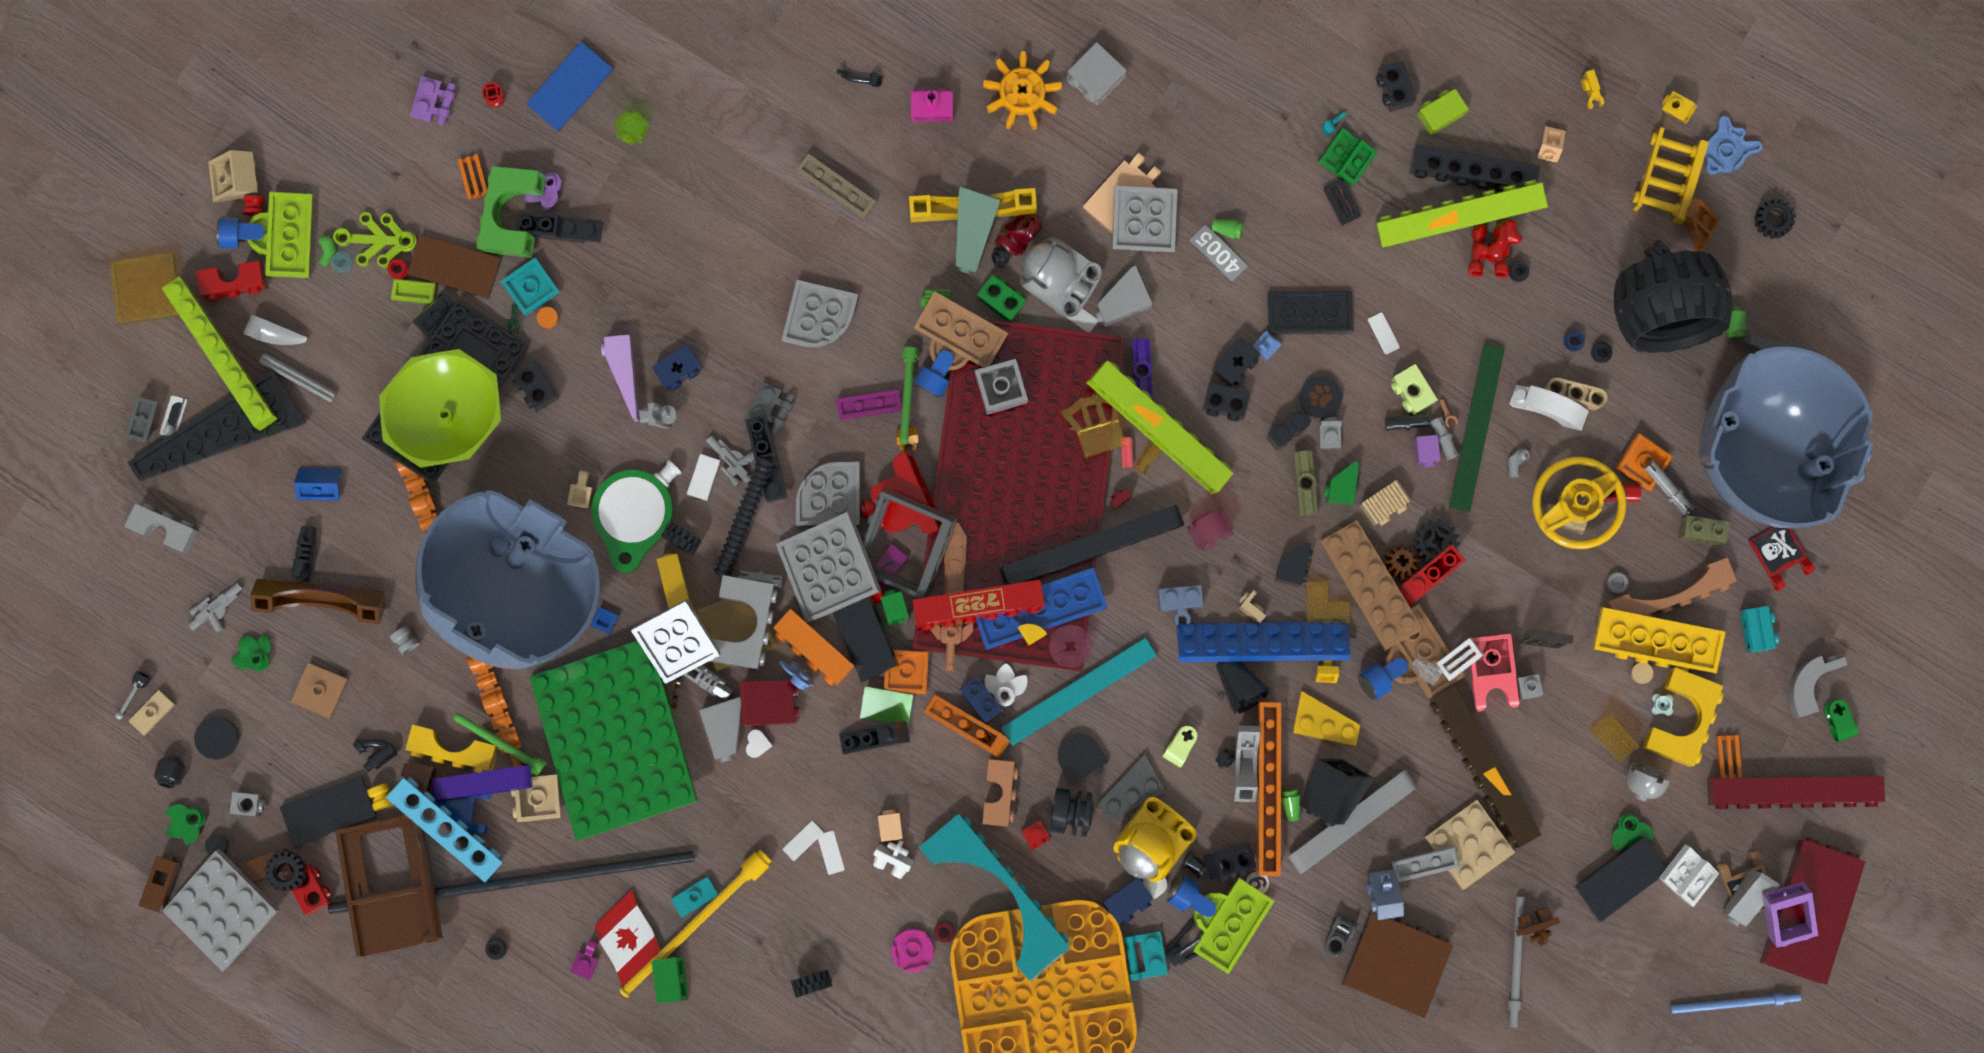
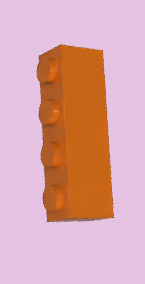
M791 609L773 627L776 631L774 635L783 643L788 641L792 645L790 650L798 657L803 655L807 658L806 664L815 672L819 669L824 674L822 678L830 686L833 683L838 686L855 668L852 663Z

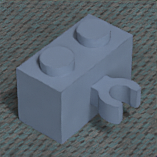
M1201 585L1164 588L1157 591L1159 613L1177 611L1174 617L1175 625H1179L1178 618L1181 616L1186 618V624H1190L1191 618L1186 610L1202 609L1203 607Z
M1394 869L1369 873V882L1365 883L1367 895L1372 897L1370 899V906L1372 912H1376L1377 919L1382 920L1404 916V902Z

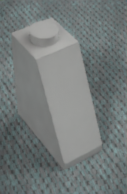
M1136 266L1131 267L1097 304L1095 315L1099 323L1103 322L1104 327L1151 308L1152 302Z
M740 697L699 710L715 760H721V763L732 760L733 755L737 754L741 725Z
M1749 869L1722 912L1728 916L1726 920L1737 927L1739 924L1747 926L1764 906L1762 893L1776 890L1780 884L1761 872Z

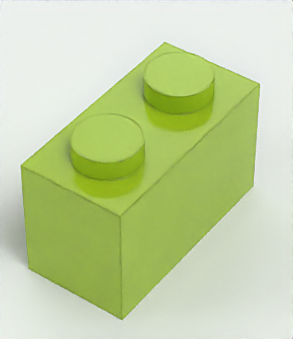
M1456 89L1450 92L1445 90L1437 96L1439 99L1434 102L1429 100L1420 106L1421 110L1417 116L1430 136L1463 117L1468 112V107Z

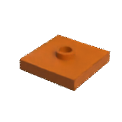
M1637 433L1615 469L1635 483L1640 484L1645 490L1651 491L1656 482L1643 467L1645 465L1649 466L1648 462L1654 460L1664 472L1673 456L1642 434Z
M894 650L899 666L885 672L884 690L927 695L929 651Z

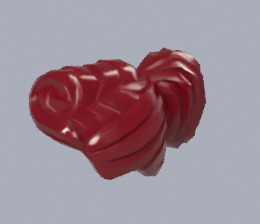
M1018 215L1015 221L1005 225V231L1008 235H998L994 243L1003 245L1008 252L1015 256L1022 255L1027 249V243L1032 241L1037 236V233L1041 231L1043 221L1040 216L1024 217Z

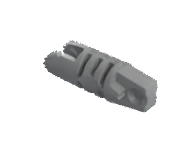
M703 665L695 668L699 672L698 675L692 671L683 674L714 697L718 695L722 699L727 700L733 693V690L725 685L726 681Z

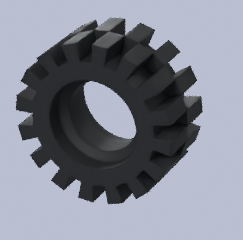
M1776 198L1771 201L1768 200L1756 211L1757 215L1754 217V220L1757 221L1755 227H1759L1758 232H1763L1764 237L1770 236L1769 239H1774L1775 237L1778 239L1786 235L1796 222L1794 221L1796 214L1792 213L1794 208L1788 207L1790 203H1783V199L1777 201ZM1775 211L1781 214L1782 224L1780 226H1772L1768 222L1767 217L1770 212Z
M669 521L660 535L692 556L702 542L692 533Z
M279 852L271 856V859L266 862L267 867H264L266 875L264 877L268 880L267 883L275 890H295L303 884L302 881L306 878L305 872H307V868L304 866L305 862L295 853ZM283 863H289L293 867V875L288 880H282L278 876V868Z
M828 970L791 981L795 998L833 986Z

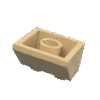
M230 150L208 162L213 202L243 199L244 196L258 193L253 152Z

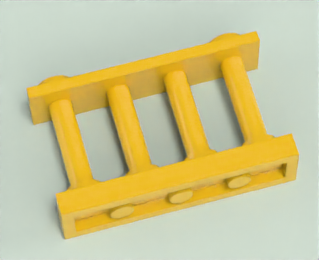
M1660 127L1656 133L1653 132L1649 144L1652 145L1639 191H1635L1632 203H1635L1633 210L1638 211L1642 204H1646L1671 212L1675 216L1673 223L1681 225L1686 221L1685 215L1688 207L1691 205L1709 142L1700 140L1696 145L1689 146L1662 137L1665 128ZM1659 146L1689 154V157H1692L1690 165L1687 164L1686 166L1657 157ZM1657 165L1683 173L1686 177L1685 183L1678 185L1651 176L1653 166ZM1648 184L1678 193V196H1681L1679 204L1676 203L1674 205L1645 196Z

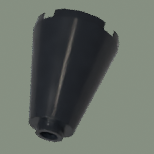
M1241 661L1218 662L1216 664L1219 677L1234 714L1248 711L1258 704L1261 696L1265 699L1270 694V689Z

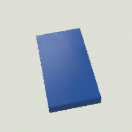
M581 42L526 105L559 132L610 75L613 68Z

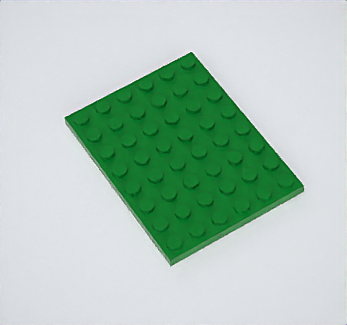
M638 641L529 677L576 841L699 802L664 681Z

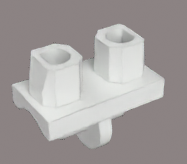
M900 840L898 845L889 842L888 846L879 844L874 852L873 866L884 869L887 862L895 865L891 874L901 879L906 871L909 872L914 860L907 857L909 851L902 848L904 841Z

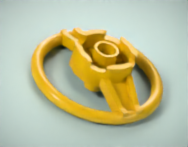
M1569 457L1555 462L1539 477L1533 491L1532 507L1537 524L1551 540L1572 549H1589L1605 543L1618 531L1626 513V495L1621 481L1608 466L1588 457ZM1585 465L1595 468L1604 474L1591 481L1587 479L1571 481L1562 490L1558 498L1559 502L1543 516L1541 510L1542 491L1546 482L1554 473L1568 466ZM1616 491L1618 508L1615 519L1611 526L1600 536L1590 540L1576 541L1564 538L1554 531L1570 522L1585 523L1594 519L1602 511L1603 500L1611 492ZM1577 496L1586 498L1585 506L1577 503Z

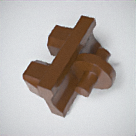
M1548 907L1535 911L1538 923L1535 924L1531 913L1517 917L1520 929L1515 930L1517 937L1534 933L1533 936H1530L1531 942L1537 941L1541 946L1546 945L1548 937L1552 936L1550 930L1545 931L1544 929L1560 923L1558 917H1552Z

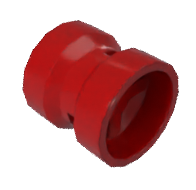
M489 82L483 86L482 96L488 106L498 108L504 104L505 93L499 84Z

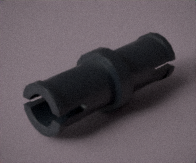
M1404 414L1403 417L1385 418L1386 431L1400 429L1410 431V428L1429 427L1428 414L1413 416Z

